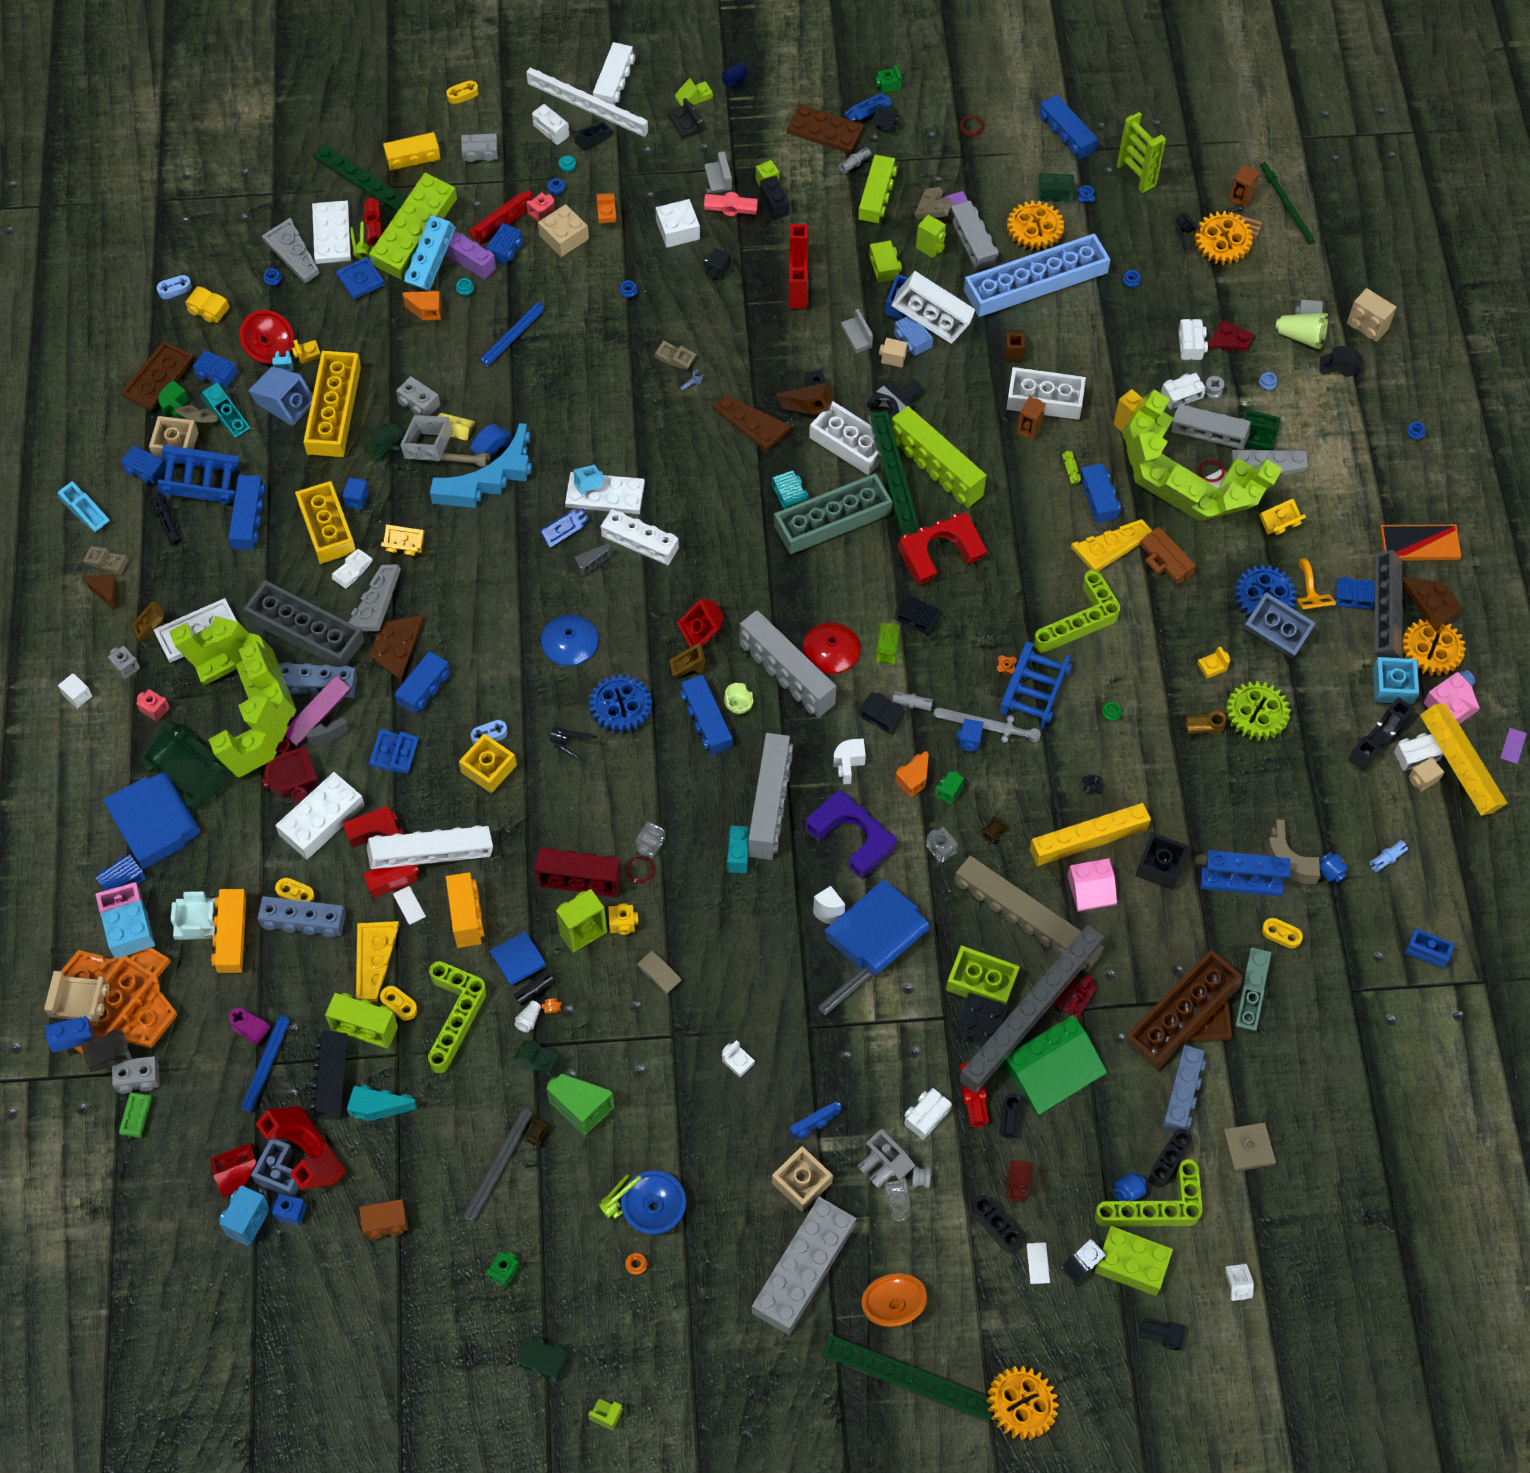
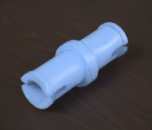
M1400 840L1391 848L1384 849L1381 855L1370 861V866L1375 864L1371 868L1378 872L1386 865L1394 863L1397 857L1408 851V847L1402 848L1406 843Z

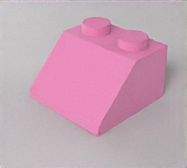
M1109 858L1070 865L1067 876L1077 912L1117 905L1115 877Z

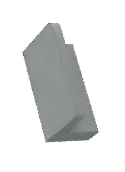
M719 152L718 162L705 164L711 193L732 190V177L725 152Z
M855 309L854 318L841 322V328L856 354L872 348L873 334L860 310Z

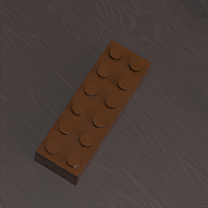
M1210 950L1126 1035L1127 1045L1159 1071L1242 986L1243 976L1215 952Z

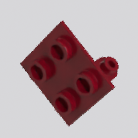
M1077 974L1052 1005L1071 1016L1074 1015L1078 1019L1098 986L1093 984L1094 979L1091 976L1081 977Z

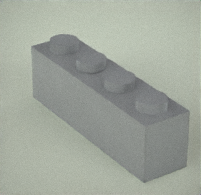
M971 201L951 206L949 218L975 269L979 270L996 265V260L999 256L996 246H993L991 236L986 232L983 220L979 219L977 208L973 207Z
M1179 404L1172 421V432L1244 450L1250 433L1251 421Z

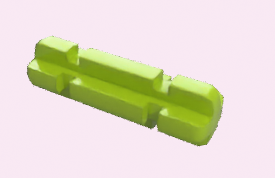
M1065 451L1062 457L1070 482L1077 485L1081 482V477L1078 474L1079 470L1073 452Z

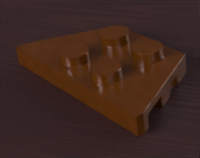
M1402 578L1403 588L1435 632L1439 631L1444 623L1448 624L1452 618L1457 617L1461 613L1463 607L1444 582Z
M419 615L382 622L370 653V659L376 664L381 665L386 672L393 674L399 682H403L424 622V616Z

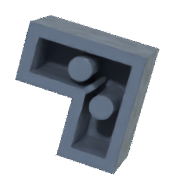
M277 1139L269 1140L251 1176L255 1184L280 1194L295 1197L300 1187L290 1174L293 1169L287 1167L294 1155L289 1144Z

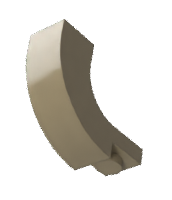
M1277 819L1274 827L1270 829V837L1266 844L1268 856L1290 858V878L1288 879L1304 884H1317L1320 877L1319 857H1303L1294 853L1286 842L1285 820Z

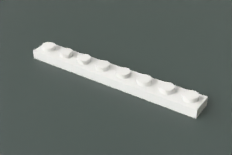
M529 68L526 72L529 85L643 137L647 135L648 121L644 118L609 104L598 97L589 95L538 70Z

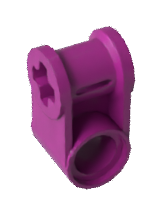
M242 1008L233 1009L229 1014L232 1030L255 1045L260 1043L270 1029V1026L264 1020L255 1017Z

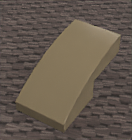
M664 340L654 355L655 358L682 369H688L696 356L690 350L682 346L678 349Z
M193 405L175 408V412L195 422L207 423L217 421V414L208 408L199 410Z
M94 546L90 547L83 560L85 564L117 575H122L129 561L126 555L110 553L107 548Z
M650 951L636 964L649 980L652 979L664 994H667L681 981L680 977L653 951Z

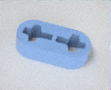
M185 275L164 280L157 285L158 294L163 299L188 293L192 288L189 277Z
M496 720L476 727L471 732L472 743L475 744L479 740L478 734H481V736L486 734L494 741H500L507 736V726L505 722ZM499 727L501 732L498 733L495 728Z

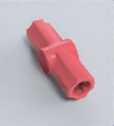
M728 192L725 196L705 194L704 209L723 211L727 216H735L737 213L757 214L758 199L739 197L734 192Z

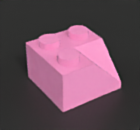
M1458 672L1429 691L1424 701L1428 708L1434 704L1446 703L1459 724L1480 709L1471 685Z

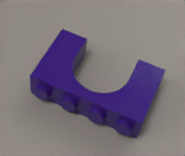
M838 790L805 820V829L820 841L840 824L849 823L860 827L865 832L867 841L848 859V868L863 880L896 850L897 840L891 832H886L882 828L878 820L868 816L862 806H857L847 793H842Z

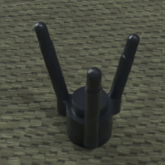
M1182 213L1176 219L1178 225L1175 229L1179 233L1185 252H1188L1182 230L1188 232L1192 228L1200 230V227L1187 213Z
M554 727L550 736V741L555 743L554 748L561 749L579 761L582 758L564 747L563 744L568 743L570 736L583 739L596 738L595 734L568 731Z

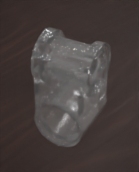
M903 1177L901 1180L891 1182L886 1180L884 1182V1191L890 1215L895 1221L902 1222L908 1218L910 1210L906 1178ZM903 1206L905 1210L899 1212L895 1210V1207Z

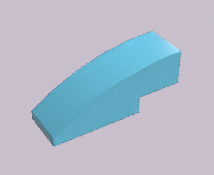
M73 481L57 492L58 498L93 532L98 531L110 522L85 492L83 493Z

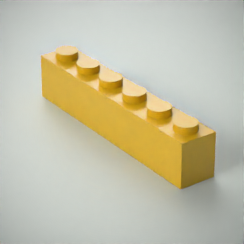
M1446 703L1434 704L1420 714L1480 815L1493 814L1505 806L1507 801Z
M1140 803L1033 838L1029 850L1036 865L1040 866L1147 831L1151 819L1144 804Z

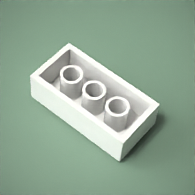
M916 271L912 273L897 291L891 305L951 344L967 328L975 312L974 308Z
M1013 367L1006 410L1020 412L1030 396L1046 403L1044 415L1079 420L1086 377Z
M832 401L830 411L822 412L811 423L809 438L868 476L881 463L871 425Z
M333 772L275 826L279 836L307 860L343 827L344 822L351 820L365 805L362 795Z

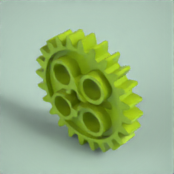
M1250 681L1247 687L1241 684L1240 689L1235 688L1234 693L1230 694L1227 701L1226 713H1229L1227 720H1232L1230 726H1237L1235 732L1243 731L1242 737L1249 734L1250 740L1253 736H1256L1258 741H1260L1261 736L1265 740H1268L1269 735L1275 738L1277 733L1281 734L1283 728H1286L1290 718L1288 716L1291 709H1288L1289 702H1284L1286 696H1279L1281 690L1273 691L1274 685L1267 688V682L1263 686H1260L1259 681H1256L1255 686ZM1264 698L1267 699L1264 702L1262 709L1259 710L1258 714L1256 715V718L1253 721V723H1249L1253 718L1254 713L1258 710L1262 700Z

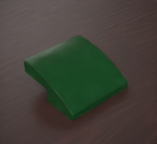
M1245 409L1242 419L1251 421L1250 433L1245 447L1255 450H1273L1281 417Z

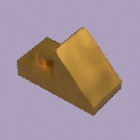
M152 601L133 622L132 627L137 640H143L156 635L154 629L164 625L162 620L164 616L158 602Z
M697 643L669 660L673 677L678 679L692 670L700 674L703 673L705 657L701 643Z

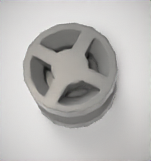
M1211 376L1207 379L1205 386L1206 397L1209 399L1221 397L1224 388L1223 379L1218 376Z
M918 1166L913 1167V1188L918 1186L930 1188L931 1167H925L924 1169H920Z

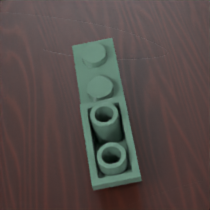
M1250 948L1239 998L1236 1027L1252 1031L1257 1030L1272 952Z

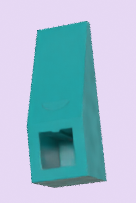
M218 382L202 392L200 396L209 410L217 414L219 422L234 438L250 429Z
M361 1085V1087L354 1086L347 1111L350 1117L372 1121L416 1110L418 1106L416 1100L410 1095L402 1094L398 1096L388 1090H381L380 1092L373 1090L369 1086Z

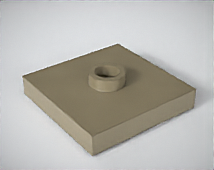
M1265 1123L1223 1130L1233 1172L1276 1164Z

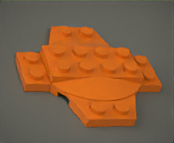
M153 948L138 951L117 959H107L101 955L78 950L61 970L64 976L98 980L99 976H103L109 984V993L104 997V1013L100 1016L99 1022H91L95 1042L73 1048L91 1060L95 1058L104 1045L108 1047L109 1044L120 1041L152 1048L177 1017L176 1011L160 992L158 979L170 964V959Z

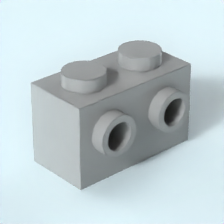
M411 376L396 390L398 402L403 407L411 409L415 415L430 416L440 406L439 395Z
M155 1056L112 1061L113 1087L117 1093L128 1094L134 1090L151 1091L153 1088H158L159 1063Z

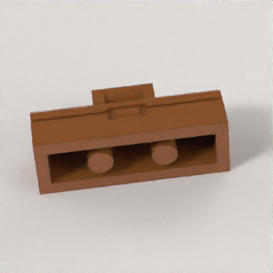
M1160 527L1148 533L1141 540L1140 545L1150 555L1145 561L1158 575L1165 571L1176 584L1183 583L1193 576L1196 565Z

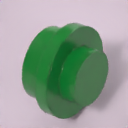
M1109 702L1104 705L1102 714L1105 719L1116 721L1121 717L1122 709L1118 703Z

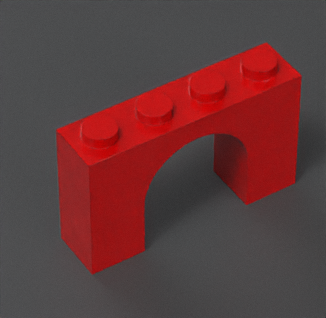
M790 224L789 308L807 309L808 224Z
M967 512L962 515L957 513L947 521L940 520L930 528H927V526L923 527L913 535L908 533L900 538L901 540L897 545L917 586L934 579L937 574L927 552V544L932 539L946 538L952 541L959 549L966 565L982 559L987 553Z
M388 806L343 823L345 833L352 848L367 843L368 839L380 835L384 837L398 833L404 835L401 828L397 829L396 823H399L395 812H390ZM417 865L378 868L363 873V876L373 899L417 882L416 874L419 873Z
M301 1106L268 1109L255 1123L266 1140L288 1139L296 1143L306 1153L308 1159H302L290 1173L301 1190L332 1186L346 1172Z

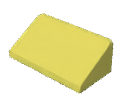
M444 413L438 415L439 417L450 418L453 430L451 437L462 440L469 439L475 421Z

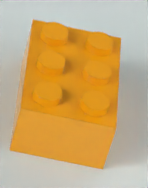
M470 872L446 876L452 927L457 948L482 944L481 937L484 936V929L481 920L482 914L476 879L471 878Z

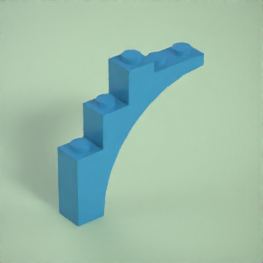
M519 423L516 435L510 446L488 466L463 476L433 478L430 490L432 504L476 508L477 502L481 501L482 493L501 495L502 489L506 488L507 479L527 481V476L532 471V463H529L528 448L526 447V443L530 442V432L527 431V424Z

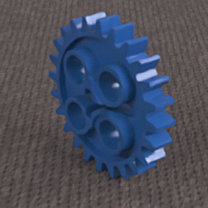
M1261 564L1259 570L1256 566H1253L1252 571L1247 569L1245 574H1241L1240 579L1236 582L1237 586L1234 588V591L1237 592L1234 598L1238 599L1236 605L1242 606L1239 611H1246L1245 617H1248L1266 592L1293 609L1295 606L1293 603L1297 600L1294 597L1297 591L1292 590L1295 586L1294 583L1289 584L1291 577L1285 578V571L1281 574L1278 573V567L1273 571L1271 565L1267 569H1265L1263 564ZM1260 580L1266 581L1267 584L1261 583ZM1275 592H1280L1282 596L1276 595ZM1248 593H1253L1256 597H1251Z
M619 674L617 679H615L614 675H611L610 681L604 678V684L598 682V688H593V694H590V714L593 715V721L598 722V726L604 724L605 731L610 727L612 728V733L616 729H619L620 734H622L623 729L630 733V727L637 730V724L644 725L643 719L648 720V713L652 712L650 707L652 706L651 693H648V686L643 687V681L637 683V677L630 680L629 674L625 678H622V675ZM615 690L619 691L621 703L624 706V713L626 715V718L622 716L620 703L618 702ZM636 708L635 711H630L629 709ZM617 713V715L611 716L610 714Z

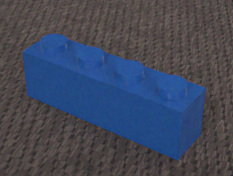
M1058 95L1040 103L1039 116L1041 120L1045 121L1051 131L1059 136L1061 142L1070 148L1072 154L1082 159L1097 150L1098 138Z
M238 475L228 538L232 549L254 550L255 543L259 541L257 529L261 526L260 511H263L264 508L262 496L266 494V484H263L261 476Z
M701 675L681 682L680 697L688 705L686 708L689 717H693L695 720L694 727L697 734L701 733L703 748L705 750L708 749L710 755L733 748L731 734L704 676Z

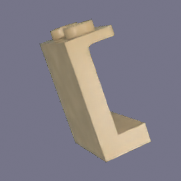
M54 971L44 1010L48 1017L71 1020L76 1017L79 1019L80 1016L84 1017L85 1015L90 1022H99L100 1016L104 1013L103 1001L104 997L109 993V984L103 976H99L98 980L66 977L62 971Z

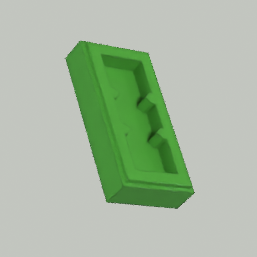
M130 1092L119 1129L120 1135L141 1138L152 1100L151 1095Z

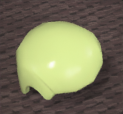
M733 683L725 690V706L733 713L743 714L753 706V694L746 689L745 684Z

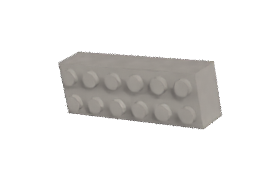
M758 610L740 623V646L745 651H749L754 660L766 668L769 675L775 676L779 680L780 685L792 693L796 701H801L810 714H814L819 718L835 705L836 685Z
M766 733L749 834V857L773 860V854L778 852V839L782 826L781 820L784 815V800H786L787 782H789L790 765L792 764L793 744L790 743V736Z
M818 1197L753 1303L752 1314L790 1335L856 1225V1218Z

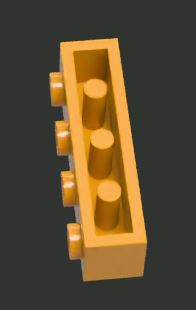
M219 889V897H215V908L218 909V915L214 916V928H217V934H213V947H216V953H212V966L216 967L217 973H242L246 914L245 890Z

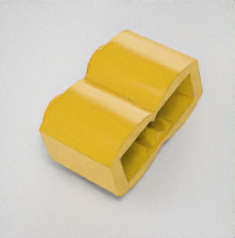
M199 286L196 287L185 301L189 313L194 316H202L207 322L218 323L230 308L227 299Z

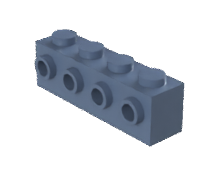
M291 662L278 663L290 694L318 695L337 675L351 688L345 697L354 698L357 683L355 668L350 666L334 667L327 664L318 666L309 663L303 665Z
M263 896L258 921L260 926L267 930H274L276 928L290 933L301 931L308 935L318 933L326 937H335L342 935L346 913L341 905Z
M1184 1045L1180 1054L1161 1130L1174 1134L1178 1129H1189L1192 1121V1116H1189L1190 1109L1194 1110L1197 1097H1194V1092L1199 1090L1202 1078L1198 1077L1199 1072L1204 1071L1206 1059L1203 1058L1205 1051Z

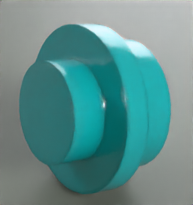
M563 156L559 159V167L562 171L571 172L576 166L574 157Z
M467 278L460 279L456 284V291L460 295H469L474 290L473 283Z

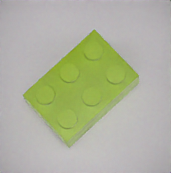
M592 889L580 892L575 899L562 903L556 909L560 936L572 953L607 933L604 906Z
M961 946L947 981L946 991L967 998L970 992L1007 1005L1020 966Z
M335 993L325 1014L332 1031L348 1033L347 1036L389 1049L398 1029L392 1009L386 1006H375L365 999L361 1001L353 999L351 995L346 993Z
M1111 1226L1102 1248L1107 1256L1096 1266L1094 1273L1157 1296L1173 1249Z

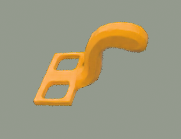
M1306 558L1300 559L1298 565L1300 570L1304 571L1307 597L1296 600L1300 607L1308 609L1335 605L1336 601L1330 594L1318 595L1315 592L1311 564ZM1327 598H1328V599H1330L1331 601L1321 602L1320 599H1327ZM1309 601L1313 604L1304 605L1301 602Z

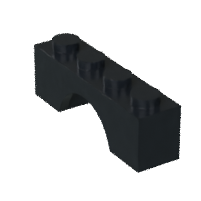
M1398 697L1387 709L1376 727L1354 747L1348 760L1365 771L1408 722L1415 708Z

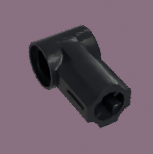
M1010 1093L1006 1095L1002 1104L999 1135L1004 1138L1012 1139L1018 1137L1020 1113L1023 1104L1018 1094ZM1015 1102L1017 1108L1011 1109L1007 1106V1103Z
M1144 1317L1139 1337L1162 1343V1346L1165 1348L1179 1351L1182 1349L1186 1327L1174 1322L1166 1324Z

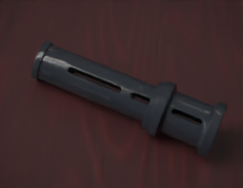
M162 493L153 494L149 501L155 508L156 517L161 520L170 545L177 546L181 544L182 540L171 517L172 509L166 502V495Z

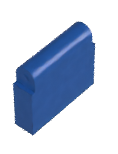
M167 773L158 774L150 779L145 777L103 799L142 870L186 847L185 843L200 833L199 826Z
M883 879L827 927L825 933L827 941L858 968L862 969L864 967L876 976L930 929V925L919 914L916 905Z

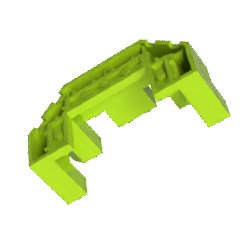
M1153 390L1139 401L1122 430L1123 438L1128 448L1127 453L1130 464H1132L1135 483L1195 520L1203 521L1248 510L1258 505L1266 489L1273 486L1280 475L1282 468L1268 459L1252 467L1236 457L1219 487H1215L1162 454L1168 442L1163 439V436L1174 419L1163 412L1170 399Z
M215 616L211 626L198 633L187 622L169 631L174 646L195 666L200 681L204 686L237 669L246 691L248 700L238 706L244 721L252 729L235 738L227 730L210 738L209 742L214 755L238 778L272 761L277 753L275 750L279 742H282L288 730L287 724L296 712L273 649L261 636L248 633L239 622Z

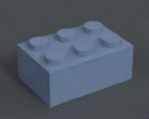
M1266 592L1262 595L1242 628L1288 657L1293 658L1316 623Z

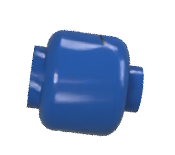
M1330 852L1319 860L1320 873L1326 881L1331 882L1335 880L1338 883L1346 877L1345 872L1348 869V865L1340 854Z
M1129 1172L1115 1182L1114 1194L1119 1201H1138L1146 1194V1181L1141 1175Z

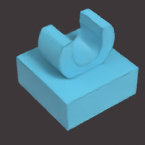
M277 351L276 357L272 358L273 367L294 371V364L289 351H286L285 357H280V353Z

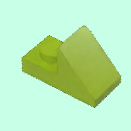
M688 79L675 94V98L680 106H683V99L685 98L688 99L689 103L695 105L713 98V92L706 81L694 85L692 80Z

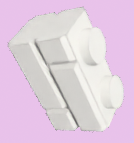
M543 104L533 111V126L549 139H552L556 145L569 137L568 123L548 106Z
M1182 319L1178 329L1181 359L1201 360L1203 359L1204 352L1208 350V343L1204 341L1206 327H1203L1201 319Z
M1197 373L1191 375L1184 374L1180 379L1166 381L1162 386L1161 394L1170 399L1167 404L1168 408L1174 409L1179 404L1185 405L1202 399L1206 389Z
M1427 733L1420 734L1413 740L1406 738L1399 741L1394 751L1403 771L1413 769L1431 757L1435 761H1440L1443 756V752L1432 734L1427 735Z
M934 1088L929 1092L924 1091L918 1099L919 1104L915 1108L911 1106L904 1115L906 1117L905 1126L912 1132H915L922 1140H925L951 1110L952 1106L951 1102L944 1096H941Z

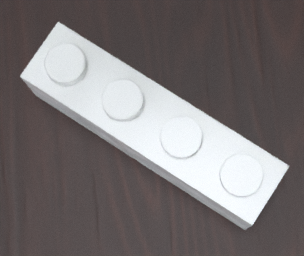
M613 42L593 91L594 97H598L613 105L619 102L620 91L625 87V78L629 77L630 65L634 64L635 61L633 46Z

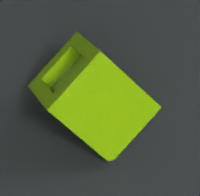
M598 1399L593 1411L589 1412L588 1417L589 1420L613 1431L623 1408L622 1405L616 1402L610 1404L602 1399Z

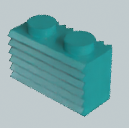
M793 470L772 477V487L783 509L809 500L808 492L801 487L802 482L799 475H795Z
M730 827L727 853L728 872L747 873L749 827Z

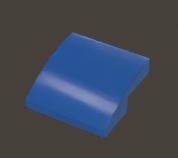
M380 728L368 766L392 772L408 773L419 737L401 731L399 734Z
M526 932L489 951L510 986L546 967V963Z

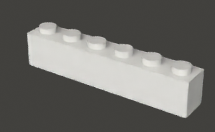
M474 826L464 829L454 828L444 831L438 829L424 833L418 831L404 835L398 833L384 837L378 835L369 838L367 844L370 869L490 857L493 849L489 826Z

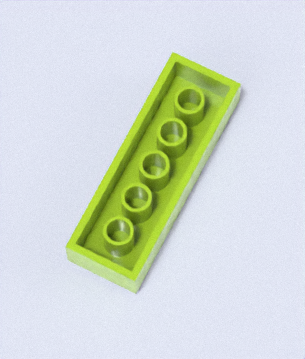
M424 173L369 253L372 264L402 280L411 265L412 256L416 253L418 241L425 231V224L430 216L433 215L444 219L457 200L455 187Z
M907 406L892 418L891 426L897 446L903 450L907 457H911L919 468L929 473L934 481H938L946 492H950L960 504L969 508L984 496L986 474L915 411Z

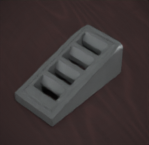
M607 543L574 557L575 567L580 577L586 575L611 556L610 544Z

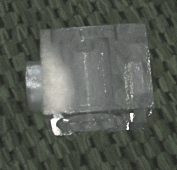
M647 822L635 840L637 851L644 856L649 855L653 858L665 841V830Z
M944 827L932 830L928 834L926 842L927 848L940 863L957 853L958 844ZM941 841L944 842L945 845H938L936 842Z

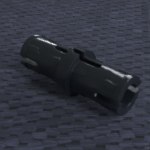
M546 971L536 980H530L527 986L513 995L518 1000V1003L522 1005L532 996L539 995L542 989L554 983L555 980Z

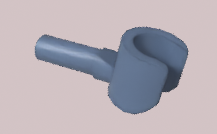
M699 370L693 371L692 378L680 387L681 391L690 385L702 383L703 375L697 377Z

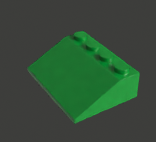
M1074 1015L1011 1052L1002 1064L1038 1116L1107 1074L1089 1037Z

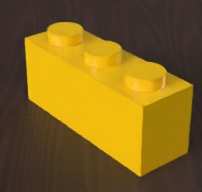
M434 132L383 143L390 171L441 159Z

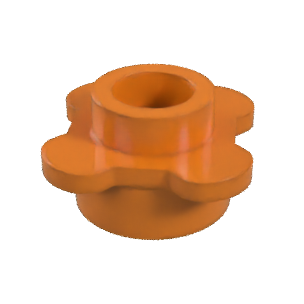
M1004 655L999 656L997 671L1004 675L1013 674L1017 659L1015 657H1005Z

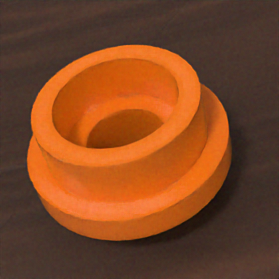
M557 998L547 999L545 1004L541 1006L546 1014L561 1011L562 1002H558Z
M640 1253L629 1255L625 1262L626 1269L633 1275L642 1274L647 1268L645 1256ZM636 1261L640 1262V1266L637 1268L632 1266Z

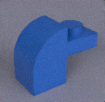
M492 424L484 428L476 436L470 448L476 455L489 453L490 459H494L499 448L510 446L514 438L505 428L500 429L496 424Z

